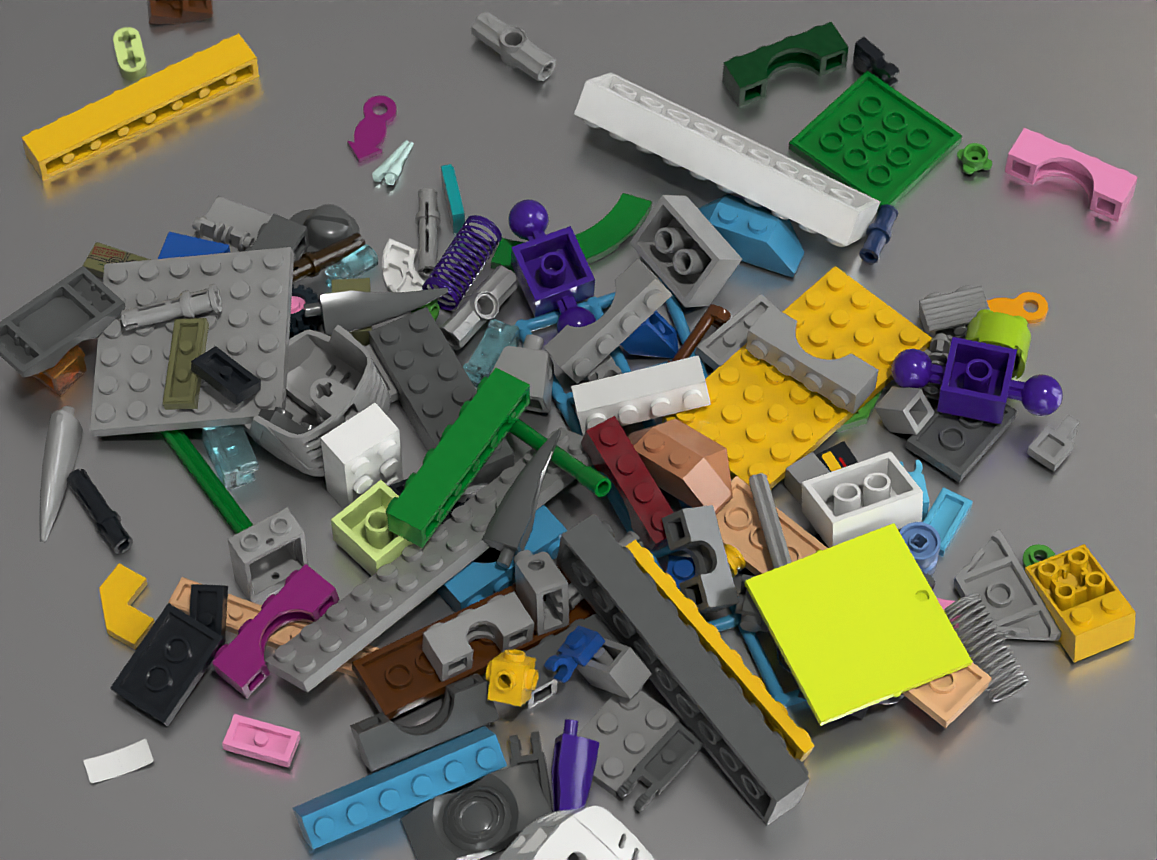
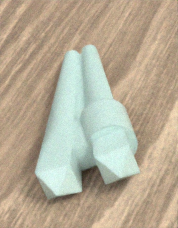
M406 140L372 173L373 180L381 182L384 178L387 185H394L414 143Z

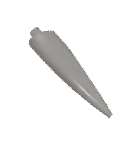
M63 406L61 410L53 412L49 420L40 489V542L47 541L68 485L67 477L73 471L78 456L83 429L78 419L74 417L75 409L70 406Z

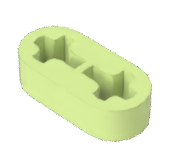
M121 28L113 36L120 74L126 80L137 81L147 73L141 37L134 28ZM130 40L132 48L126 49L124 41ZM128 60H134L136 67L130 68Z

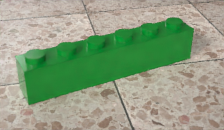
M495 368L489 377L485 376L480 381L475 396L471 401L467 400L462 405L458 419L453 425L449 424L444 429L440 443L435 449L431 448L426 453L422 467L417 473L413 472L408 477L404 491L398 498L394 497L388 504L386 515L389 531L421 548L425 546L529 405L530 385L498 368Z

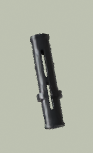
M76 469L71 472L67 477V483L75 491L79 500L94 519V526L98 533L106 537L115 553L127 551L133 545V539L123 528L119 514L116 511H112L84 469Z

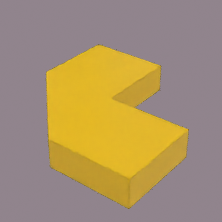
M119 563L99 587L108 635L136 650L155 623L153 618L131 606L148 583L145 577Z

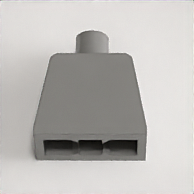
M530 334L525 337L523 347H504L493 370L498 368L530 385V403L525 410L549 413L554 364L550 354L542 350L544 340L537 335Z
M523 550L516 554L513 560L515 563L516 592L522 605L534 622V629L539 636L569 625L568 582L547 552L533 555L530 550Z

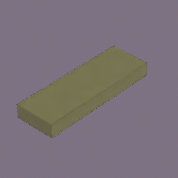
M206 318L175 319L163 397V406L166 410L198 408L202 379L191 371V361L206 351L209 322Z

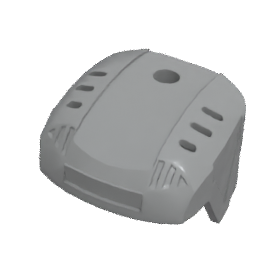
M339 325L335 327L331 337L318 331L305 330L289 339L285 410L293 414V421L300 425L302 422H305L315 428L297 435L272 424L259 415L252 419L251 424L241 425L260 447L265 448L280 460L300 470L302 473L312 476H325L322 447L313 451V449L321 446V437L374 403L388 415L391 398L370 353L351 333ZM336 368L331 376H328L333 371V369ZM349 375H351L350 378L343 385V382L348 378ZM318 436H321L320 438H318V439H316V440H314V441H312V442H308V441H311V440L315 439V438L318 437Z

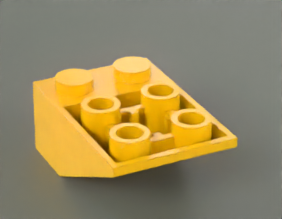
M1085 544L1025 567L1026 574L1062 632L1058 641L1074 663L1134 639L1135 610Z

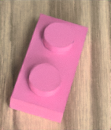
M234 714L222 745L223 750L289 768L301 737L299 731Z

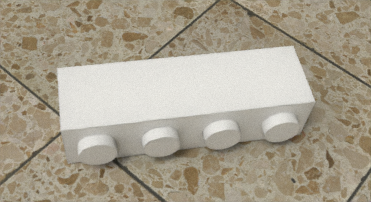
M699 355L571 386L583 436L586 430L613 416L616 417L621 426L711 405Z

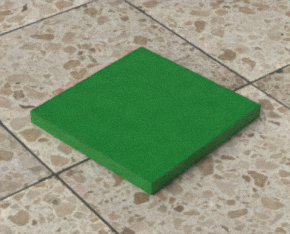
M866 71L789 142L788 149L826 176L880 201L877 209L879 211L881 205L894 206L962 142L963 135L869 71Z

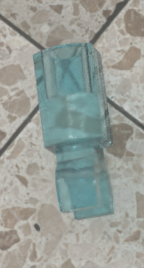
M365 244L341 259V264L333 265L325 271V274L329 277L326 280V284L332 289L331 280L356 279L378 265L376 252L372 247Z

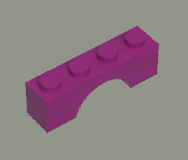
M307 564L300 570H294L285 580V586L276 595L272 594L264 601L261 611L255 618L245 621L239 628L237 637L230 644H224L215 654V660L212 664L217 674L246 699L270 675L264 660L265 648L272 634L280 627L291 622H316L326 613L329 607L337 604L340 600L336 588Z

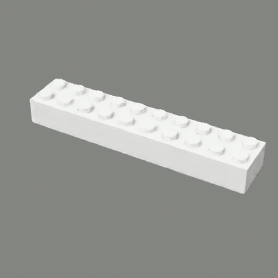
M613 73L586 80L574 113L583 118V123L593 128L601 127L610 131L609 135L620 141L628 140L636 144V148L641 152L647 154L655 153L663 157V161L668 165L674 167L682 166L690 170V175L697 179H709L717 183L718 189L727 193L735 192L742 195L745 202L753 206H764L772 210L771 213L775 217L783 220L791 219L799 223V227L809 233L818 232L826 236V240L829 243L839 247L848 246L867 236L866 231L869 225L872 224L880 201Z

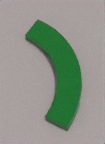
M622 193L616 205L602 220L589 229L576 234V239L588 265L611 254L629 236H633L644 223L652 209V201ZM502 238L491 260V268L495 269L502 265L515 273L511 265V247L524 242Z

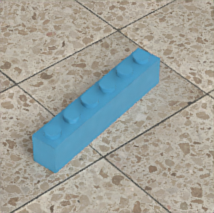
M483 726L295 806L293 811L304 840L312 849H316L504 768L507 764L496 734Z

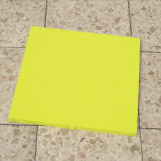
M895 523L825 550H817L812 555L745 580L744 585L820 726L891 697H899L901 693L971 666L973 662Z

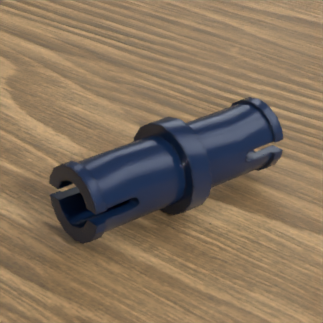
M887 204L880 206L874 223L870 224L866 231L867 238L859 253L863 261L876 263L884 245L890 241L892 236L891 229L899 214L895 207Z

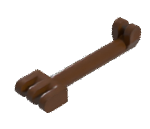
M711 304L671 361L668 360L667 363L689 358L711 325L719 329L729 321L731 317L730 312L723 307Z

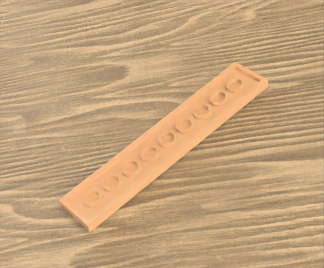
M736 476L731 480L733 498L716 514L723 544L735 547L746 561L745 568L757 576L774 568L751 488ZM776 507L792 562L812 555L817 550L827 549L825 545ZM972 662L971 666L902 694L944 728H947L988 687L992 677Z

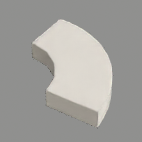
M390 238L385 245L382 256L383 279L388 291L409 292L422 290V285L425 281L420 278L414 266L418 256L417 249Z

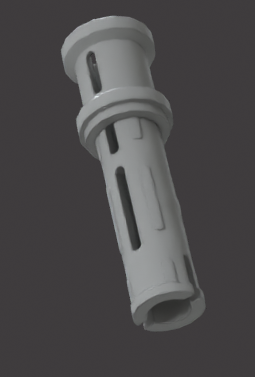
M210 284L208 289L191 293L189 290L180 293L179 297L124 309L121 311V318L125 330L128 331L174 318L185 317L190 319L195 318L198 314L210 311L220 313L222 312V301L216 284Z

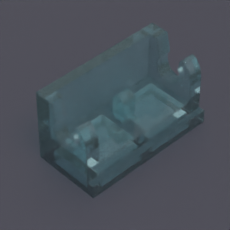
M494 319L490 320L488 326L491 328L486 329L485 335L470 361L463 366L474 387L477 388L485 376H490L504 347H519L518 326H511Z
M241 424L202 428L203 444L219 480L228 492L231 489L247 485L256 480L252 472L259 470V463Z

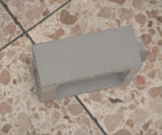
M288 508L228 538L234 579L250 602L255 603L283 588L285 580L294 570H300L305 564L308 565L304 531ZM271 541L274 542L273 545H267ZM273 575H278L279 578H278V579H272V576H273Z

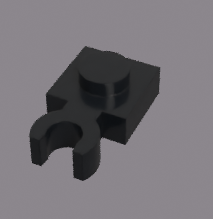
M865 37L855 42L853 62L860 71H869L891 87L898 83L894 76L900 70L893 63H888L884 60L885 54Z

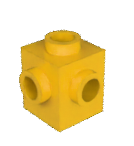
M507 649L492 659L486 669V681H489L487 700L522 706L531 699L532 690H535L539 676L538 670H535L536 658L525 656V652L521 650Z

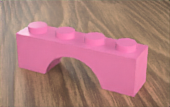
M1026 128L1022 130L1008 153L1005 173L1031 184L1051 176L1072 179L1087 192L1090 210L1115 221H1119L1133 197L1138 178L1124 169L1114 167L1096 157H1091L1077 151L1069 145L1061 144L1045 137L1041 133L1033 132Z

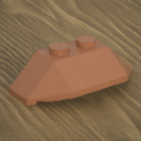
M673 419L632 432L627 436L657 486L692 508L713 505L715 514H717L733 498L727 448L683 422Z

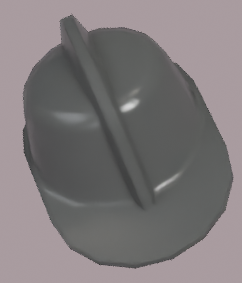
M325 204L316 209L300 211L289 219L307 227L310 245L305 252H316L354 233L360 234L359 226L355 219L341 207L333 204Z

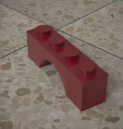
M613 416L586 430L580 444L596 470L604 473L619 491L629 512L631 528L639 536V541L643 542L644 547L651 554L669 545L662 518L674 512L616 417Z

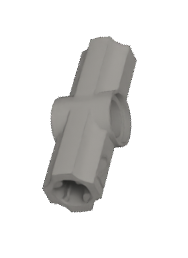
M482 12L476 17L471 27V33L497 51L505 65L517 66L537 81L542 80L544 82L551 76L553 69L556 67V60L527 40L526 32L523 29L515 26L509 27L489 12Z
M502 265L496 267L471 295L461 300L459 308L440 327L451 347L455 350L461 349L487 320L497 315L499 307L519 286L518 278L512 270H508ZM477 302L479 303V305H480V307H481V313L479 312V310H478V308H477Z

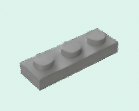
M760 294L696 347L695 354L699 355L700 359L716 370L747 343L749 328L770 305L778 310L780 309Z

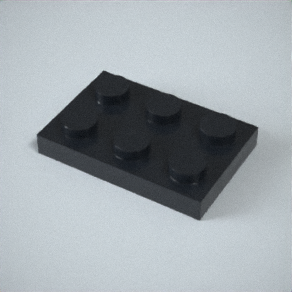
M168 603L110 689L166 726H169L213 661L216 652L224 645L226 640L218 633Z

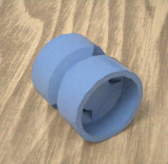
M923 522L909 523L901 528L900 534L921 571L933 576L937 566L941 538L931 525Z

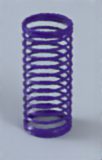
M472 215L466 219L463 227L456 234V237L442 255L439 263L436 264L432 273L422 285V290H428V284L431 289H435L432 284L438 288H448V293L446 294L453 297L454 300L444 296L440 298L455 303V305H446L437 300L439 308L454 310L458 307L462 297L466 295L469 287L473 284L472 282L479 275V271L483 269L486 261H488L496 246L502 240L499 228L483 216ZM469 223H478L490 229L495 234L497 241L482 228L471 226ZM471 228L480 230L481 232L486 234L492 241L486 240L480 234L475 233ZM463 238L468 239L470 243L465 242ZM460 243L464 244L468 249L461 247ZM479 249L484 250L487 254H483ZM453 254H457L461 259L454 257ZM450 259H454L457 264L452 263ZM472 259L478 261L480 264H476ZM446 264H450L455 270L448 268ZM468 264L475 266L476 270L472 269ZM443 269L447 270L451 275L445 273ZM461 274L468 276L470 280L465 279ZM440 275H444L449 281L442 279ZM457 279L464 281L466 285H463ZM455 285L460 286L462 290H459Z

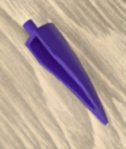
M565 719L563 733L555 739L551 767L554 812L585 807L588 800L598 757L599 742L577 736V720Z

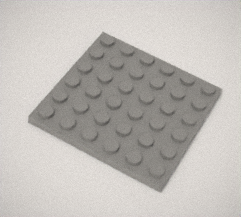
M284 247L105 264L103 284L125 302V310L179 297L183 291L189 290L191 293L208 289L210 284H216L222 301V312L215 313L210 311L198 314L195 317L206 318L209 322L205 352L217 346L260 379L261 390L235 405L202 379L197 409L166 410L163 406V397L175 319L186 318H174L127 331L123 326L120 313L98 336L90 432L93 437L251 424L252 419L259 414L261 409L274 410L275 407H279L285 410L294 264L292 248Z

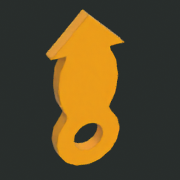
M1024 292L1014 299L1004 297L987 300L991 311L1011 316H1021L1028 323L1035 324L1041 322L1048 312L1046 299L1035 292ZM1033 303L1037 306L1038 310L1036 312H1027L1024 310L1023 305Z

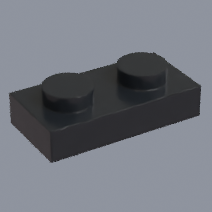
M217 346L191 361V371L235 405L261 390V380Z
M191 584L190 617L226 638L228 586Z

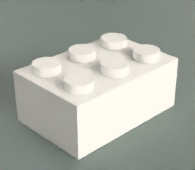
M376 403L321 437L326 488L343 509L380 480L387 486L403 480L399 429Z
M891 451L802 482V513L829 548L892 523H895L897 529H901L909 523L922 521L923 491Z

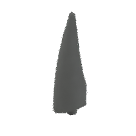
M448 288L409 292H362L350 290L322 294L319 296L317 303L303 304L305 317L320 315L324 334L330 336L337 325L350 332L402 316L448 293Z
M561 430L554 432L519 473L506 492L483 535L482 541L490 547L501 551L496 562L501 567L509 568L513 557L526 547L533 530L543 480L561 435Z

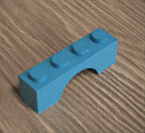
M544 504L536 510L533 530L524 550H530L533 555L547 552L552 559H556L561 535L567 529ZM512 560L510 567L504 568L496 562L477 563L472 561L439 587L437 593L454 612H457L513 585L516 582L515 563Z

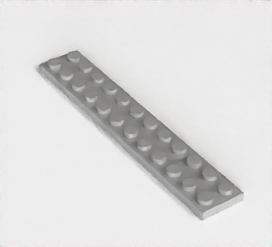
M562 427L558 430H561V435L557 446L586 466L591 467L593 463L580 444L584 436ZM553 431L547 439H549L555 431ZM531 449L526 452L524 457L517 461L513 467L503 470L500 476L487 486L479 489L464 505L455 508L452 511V517L439 525L423 548L415 544L404 548L402 555L392 563L381 566L377 573L364 583L356 586L350 594L337 604L329 607L326 613L316 622L314 621L305 626L289 642L278 647L275 653L264 660L269 671L309 692L490 548L488 544L482 541L487 526L506 492L537 451ZM551 461L543 480L537 509L575 480L574 477Z

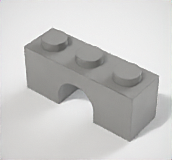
M513 591L505 596H495L487 604L474 610H464L456 618L448 622L432 625L426 632H423L422 650L443 682L472 668L473 649L469 645L471 641L478 638H486L496 643L501 652L507 649H514L533 640L534 622Z

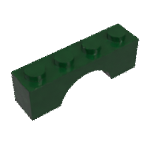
M832 22L821 26H814L803 33L788 36L768 46H761L755 51L742 56L732 57L723 63L722 82L738 107H742L765 98L768 80L773 74L782 69L792 67L804 68L818 76H823L846 67L849 47Z

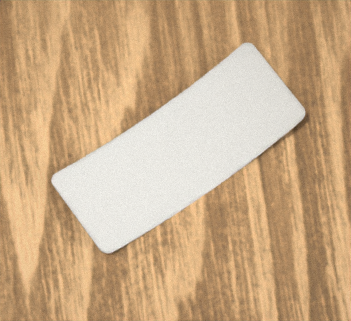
M143 739L117 751L85 759L84 765L90 782L95 783L144 767L153 762V757L147 740Z

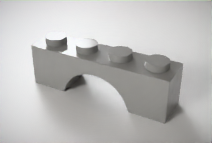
M639 258L615 279L616 292L614 300L600 319L584 327L566 325L544 346L558 366L577 384L672 296L671 292Z
M770 305L749 328L746 349L754 357L763 359L775 366L782 374L790 375L800 381L810 391L818 392L828 398L838 408H844L854 414L875 390L878 369L853 354L832 360L820 359L808 354L797 342L795 336L797 321Z

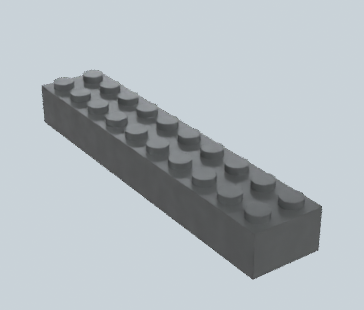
M594 513L563 533L560 539L556 564L621 644L631 647L652 673L649 677L650 681L691 732L703 743L704 748L768 826L800 803L810 780L804 763L798 758L794 759L786 749L787 746L782 736L776 731L772 732L765 724V719L760 709L754 704L750 705L743 697V691L738 682L726 676L721 669L720 661L711 651L707 652L700 644L699 636L694 628L682 622L672 601L661 596L657 591L654 579L647 572L643 573L636 565L632 552L625 546L621 547L617 542L611 526L606 521L601 522Z

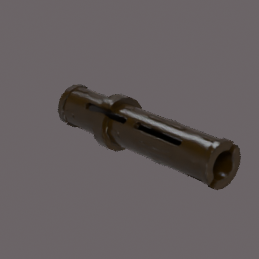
M354 233L319 251L302 254L300 259L293 264L292 284L306 277L313 278L318 276L321 270L357 253L364 252L366 249L364 238L356 242L357 239L361 238V234Z

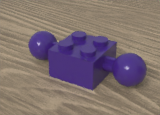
M530 199L516 203L509 213V227L517 237L528 241L511 247V265L534 317L559 309L561 315L557 321V333L566 325L584 327L597 321L591 311L578 307L576 303L594 296L595 278L571 226L546 235L545 231L548 227L549 216L545 207L541 203Z
M952 337L946 366L932 364L930 357L919 349L901 351L894 358L891 366L892 377L900 387L921 389L929 382L940 384L941 390L937 412L1002 424L1007 398L1021 401L1024 408L1036 416H1047L1054 413L1060 407L1063 400V391L1060 384L1049 375H1035L1026 382L1011 380L1017 349Z

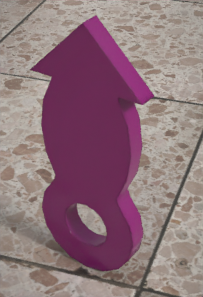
M378 95L366 101L363 107L364 118L355 128L354 142L347 141L349 148L359 163L382 153V149L379 147L386 137V125L392 122L397 114L396 104L389 97ZM379 106L387 109L386 113L381 115L375 114L373 110Z

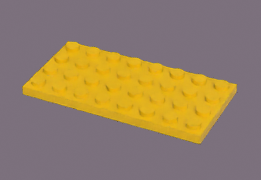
M836 266L783 311V313L797 321L795 336L800 347L808 354L827 360L839 359L853 354L878 369L875 390L855 413L893 380L891 372L892 362L901 351L919 349L924 352L930 347L932 337ZM746 343L729 360L705 379L711 405L662 416V423L677 419L727 448L730 478L732 480L737 476L749 485V478L752 475L764 473L767 476L771 490L785 478L788 466L815 451L854 414L844 408H838L831 400L818 392L810 391L803 383L790 375L782 374L767 361L754 357L746 349Z

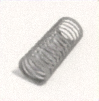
M972 593L962 597L944 609L949 620L966 612L957 620L951 622L953 627L971 618L959 628H955L956 633L976 624L965 633L958 635L960 640H962L964 637L979 631L967 641L962 642L964 647L984 637L972 647L966 648L968 654L972 650L989 643L975 654L969 655L972 661L977 656L996 648L1005 641L1003 637L993 641L1001 635V631L988 635L998 625L988 626L993 622L994 618L983 620L990 612L980 613L985 609L986 605L977 606L982 601L979 593ZM1009 644L996 648L973 663L978 666L980 663L1001 654L1009 648ZM1013 651L1001 654L980 669L984 671L1009 658ZM1014 657L1001 663L987 674L991 676L1015 663L1017 658ZM1016 664L1001 672L990 681L988 687L992 683L1014 673L1021 665ZM1025 671L1013 674L995 687H987L985 691H990L988 697L991 699V702L1003 700L1029 683L1028 676L1024 675Z

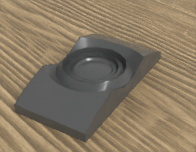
M82 266L0 322V356L22 377L35 375L52 368L75 345L98 337L125 309V302L88 269Z
M527 763L489 773L472 786L458 792L436 796L401 818V821L417 860H479L509 847L524 828L536 819L551 813V810L531 764Z

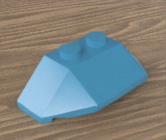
M726 194L698 208L740 255L743 262L792 278L794 277L804 257V250L790 219L783 220L772 215V210L764 206H753L745 202L744 199L730 194Z

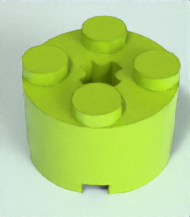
M988 309L978 311L976 317L968 324L965 339L1017 349L1012 378L1017 376V380L1023 375L1031 343V333L1027 327V320L1021 316H1011Z

